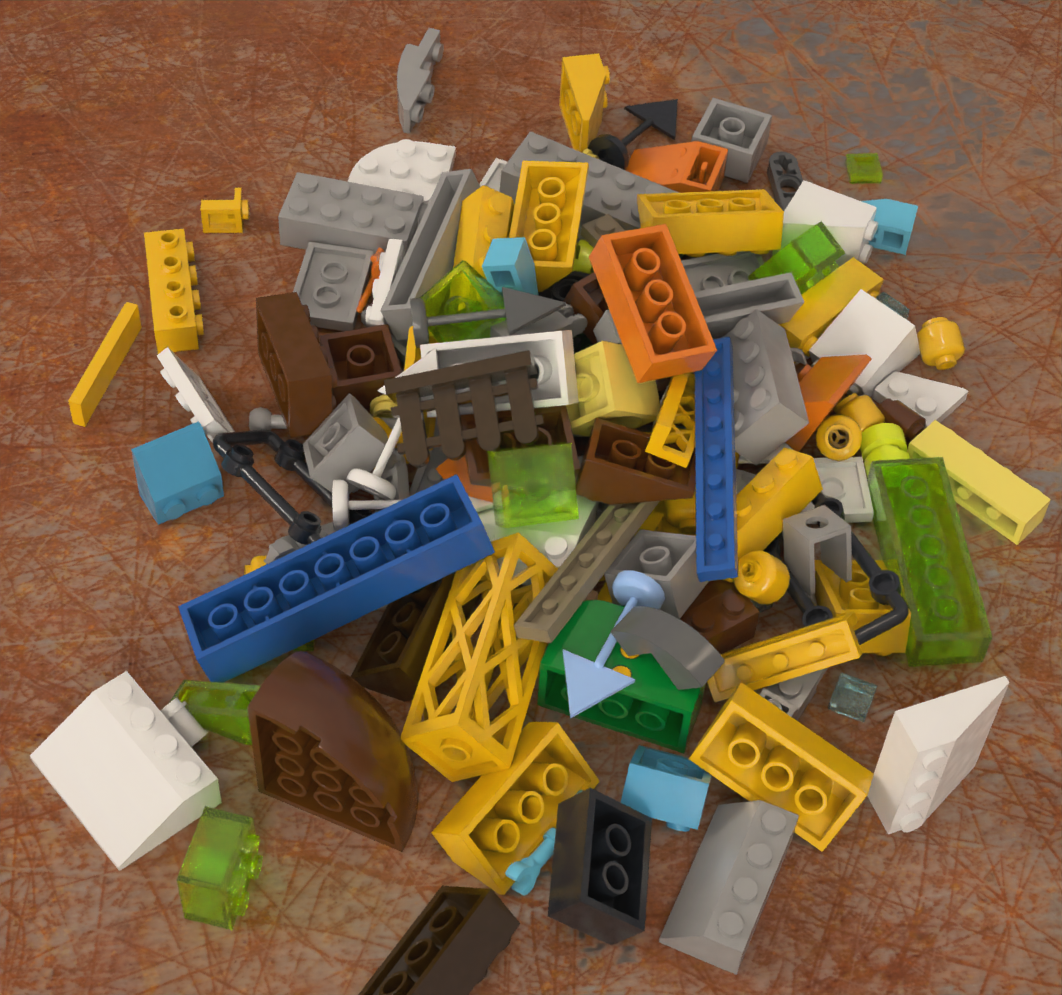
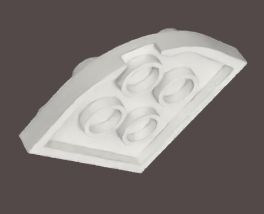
M408 139L384 145L369 152L357 162L351 171L348 182L423 196V203L429 204L442 172L452 171L456 147Z

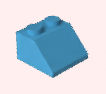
M199 421L131 449L139 495L158 525L168 520L177 519L191 510L203 505L212 504L217 499L224 497L221 472Z
M638 745L629 764L620 803L651 818L666 821V825L674 830L684 832L690 831V828L698 830L712 775L687 757Z

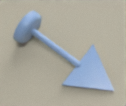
M624 570L618 573L612 584V591L617 602L625 605V608L615 626L633 607L644 606L658 610L661 608L665 600V594L661 586L653 578L634 570ZM612 633L607 638L595 662L563 649L570 719L635 682V679L604 666L617 642Z

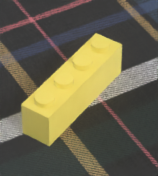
M934 420L909 443L907 453H909L914 473L1016 545L1043 521L1051 500L1050 498L938 421Z

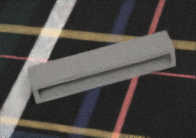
M472 169L442 172L380 311L397 340H407L409 328L413 326L410 298L423 299L427 317L437 316L452 279L462 200L480 188Z
M792 272L694 292L712 338L725 336L741 319L746 318L755 309L777 324L789 322L804 304ZM606 310L593 330L597 342L606 341L622 344L609 310Z

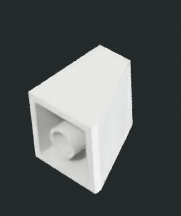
M803 180L784 211L781 250H773L770 268L775 270L832 273L852 257L866 264L873 248L868 243L872 241L878 227V222L874 221L877 207Z
M862 289L809 349L813 362L812 367L821 357L865 354L871 357L872 360L847 392L848 395L856 393L858 396L868 395L869 397L872 396L874 388L894 371L900 372L920 354L915 325Z

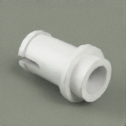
M176 697L161 712L192 747L208 732L203 729L185 708L186 701L181 703Z

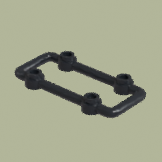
M269 430L229 432L215 436L213 447L223 457L221 463L223 469L233 476L242 477L290 525L288 534L298 543L309 545L323 538L320 535L322 530L320 518L308 511H302L299 514L252 467L254 464V453L245 446L266 444L276 452L275 462L286 470L295 471L333 509L332 493L310 478L302 443L293 439H288L284 442L276 433ZM349 510V525L372 515L371 510Z
M820 492L811 501L815 506L814 508L825 505L845 521L843 505L839 500L826 498ZM851 531L852 556L870 579L869 587L872 598L882 605H890L893 609L854 631L858 643L861 645L902 623L908 616L909 607L901 596V584L898 575L889 570H881ZM776 537L763 551L773 555L785 564L780 557L781 549ZM788 568L790 581L787 592L803 613V626H810L833 618L830 609L825 606H816Z

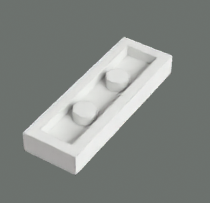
M389 239L386 252L380 254L379 279H374L372 288L373 304L366 309L365 319L367 326L373 327L387 324L380 310L405 257L402 240Z

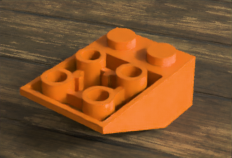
M700 141L636 149L633 151L625 171L679 193L719 191L724 179L728 149Z

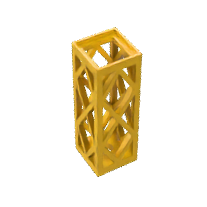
M519 532L491 541L495 551L494 554L456 571L400 736L405 745L451 782L511 767L540 669V663L546 649V642L516 638L514 624L558 568ZM504 557V560H503V563H502V566H501V569H500V568H499V565H498V562H497V559ZM519 558L528 567L513 577ZM531 578V585L515 589ZM482 593L483 601L466 622L462 606ZM483 622L477 644L473 647L470 638ZM450 631H451V634H452V642L449 644V646H448V647L446 648V650L444 651L445 646H446V643H447V640H448V637H449V634H450ZM528 658L521 681L520 668ZM499 664L501 673L487 691L494 667ZM456 673L457 683L442 703L438 705L435 688ZM504 689H506L510 707L490 722L489 710ZM456 706L455 712L452 713V714H450L451 711H452V710L454 709V707ZM424 713V721L420 722Z

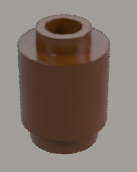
M888 398L878 406L885 417L884 423H893L903 429L907 447L926 428V419L899 400L893 401Z

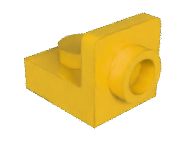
M235 188L234 200H201L203 233H243V219H249V200H243L242 188Z

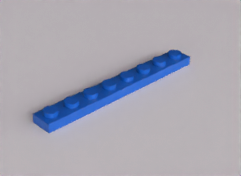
M730 337L713 339L717 348L716 353L703 370L695 371L697 576L700 582L738 577L733 346Z

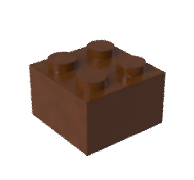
M388 324L319 335L320 346L324 345L327 351L328 367L333 366L336 372L337 388H332V395L335 396L337 406L350 393L365 409H370L371 401L383 395L377 390L384 386V380L395 378L402 373Z

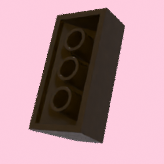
M456 572L387 605L351 675L355 681L366 689L404 702L413 700ZM481 594L462 606L465 620H467L473 606L479 601ZM450 631V634H449V637H448V640H447V643H446V646H445L444 651H445L446 648L449 646V644L452 642V634H451V631Z
M442 885L358 995H469L474 986L485 978L488 967L499 952L509 945L511 936L520 925V922L492 889Z

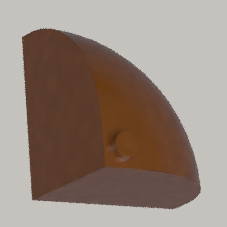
M303 651L288 656L267 677L247 707L258 792L403 852L416 820L418 790L413 762L407 745L401 740V733L381 704L362 685L337 667Z

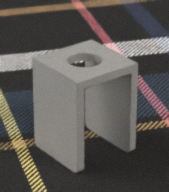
M825 505L783 519L784 562L808 595L815 593V543L820 542L822 563L845 582L852 580L851 526ZM811 522H820V528L818 529L807 526Z

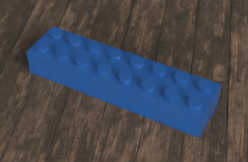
M456 474L182 604L178 608L195 657L212 685L216 687L494 554L495 551L478 513Z

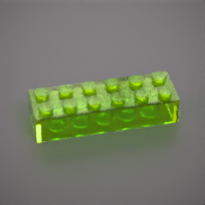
M943 457L872 461L867 482L874 511L873 523L882 559L887 569L898 575L901 584V595L911 611L906 646V657L909 667L983 662L993 636Z

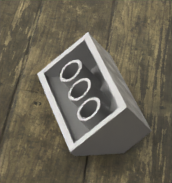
M762 800L718 805L659 938V943L737 975L792 841L799 815Z

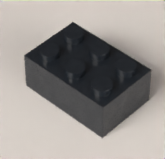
M588 788L559 803L547 916L610 945L644 932L652 818L592 788Z

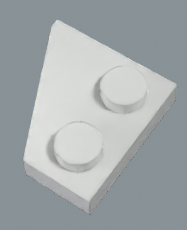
M894 371L874 388L872 399L879 404L888 398L893 401H901L926 419L925 427H927L934 420L941 423L966 400L968 391L961 387Z

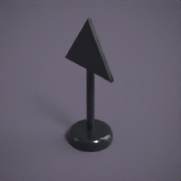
M678 99L625 106L624 110L644 122L622 140L610 134H601L590 142L588 149L592 150L593 154L599 157V160L626 170L629 165V154L626 146L650 126L675 140Z

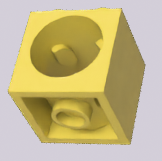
M601 341L574 354L579 403L566 405L572 434L590 436L596 418L632 429L657 419L661 405L656 380L637 383L622 344Z

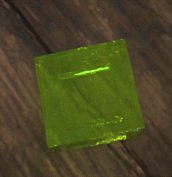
M877 153L846 155L845 164L850 184L881 183L883 173Z

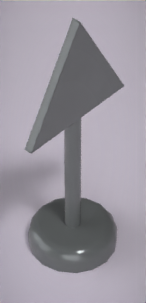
M502 287L504 309L427 317L424 300L421 298H410L415 346L420 348V345L429 344L428 326L504 317L507 320L510 336L565 307L566 302Z

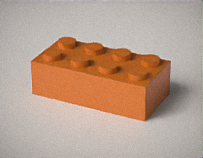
M662 224L601 235L589 255V259L637 383L703 370L716 353L717 348L667 225Z

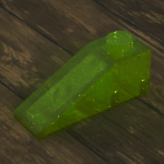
M183 680L170 702L176 697L181 703L186 701L185 708L203 729L245 745H252L247 707L261 687L260 685Z

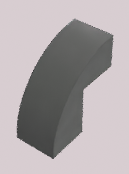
M633 607L610 631L628 656L652 653L678 690L703 687L725 662L713 645L695 629L675 616L655 608Z

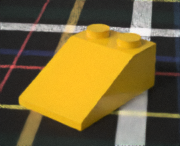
M599 53L562 57L559 106L572 147L579 152L588 149L590 142L596 138L602 122L603 108H607L605 85L609 84L610 75L608 66H603Z
M815 560V595L817 606H825L830 609L833 618L854 611L858 623L853 628L855 631L893 610L890 605H882L872 598L869 587L870 579L856 560H852V580L848 582L841 579L823 564L821 560ZM874 560L881 570H888L883 560ZM910 609L907 618L902 623L859 645L862 653H874L880 656H888L892 653H906L911 620Z

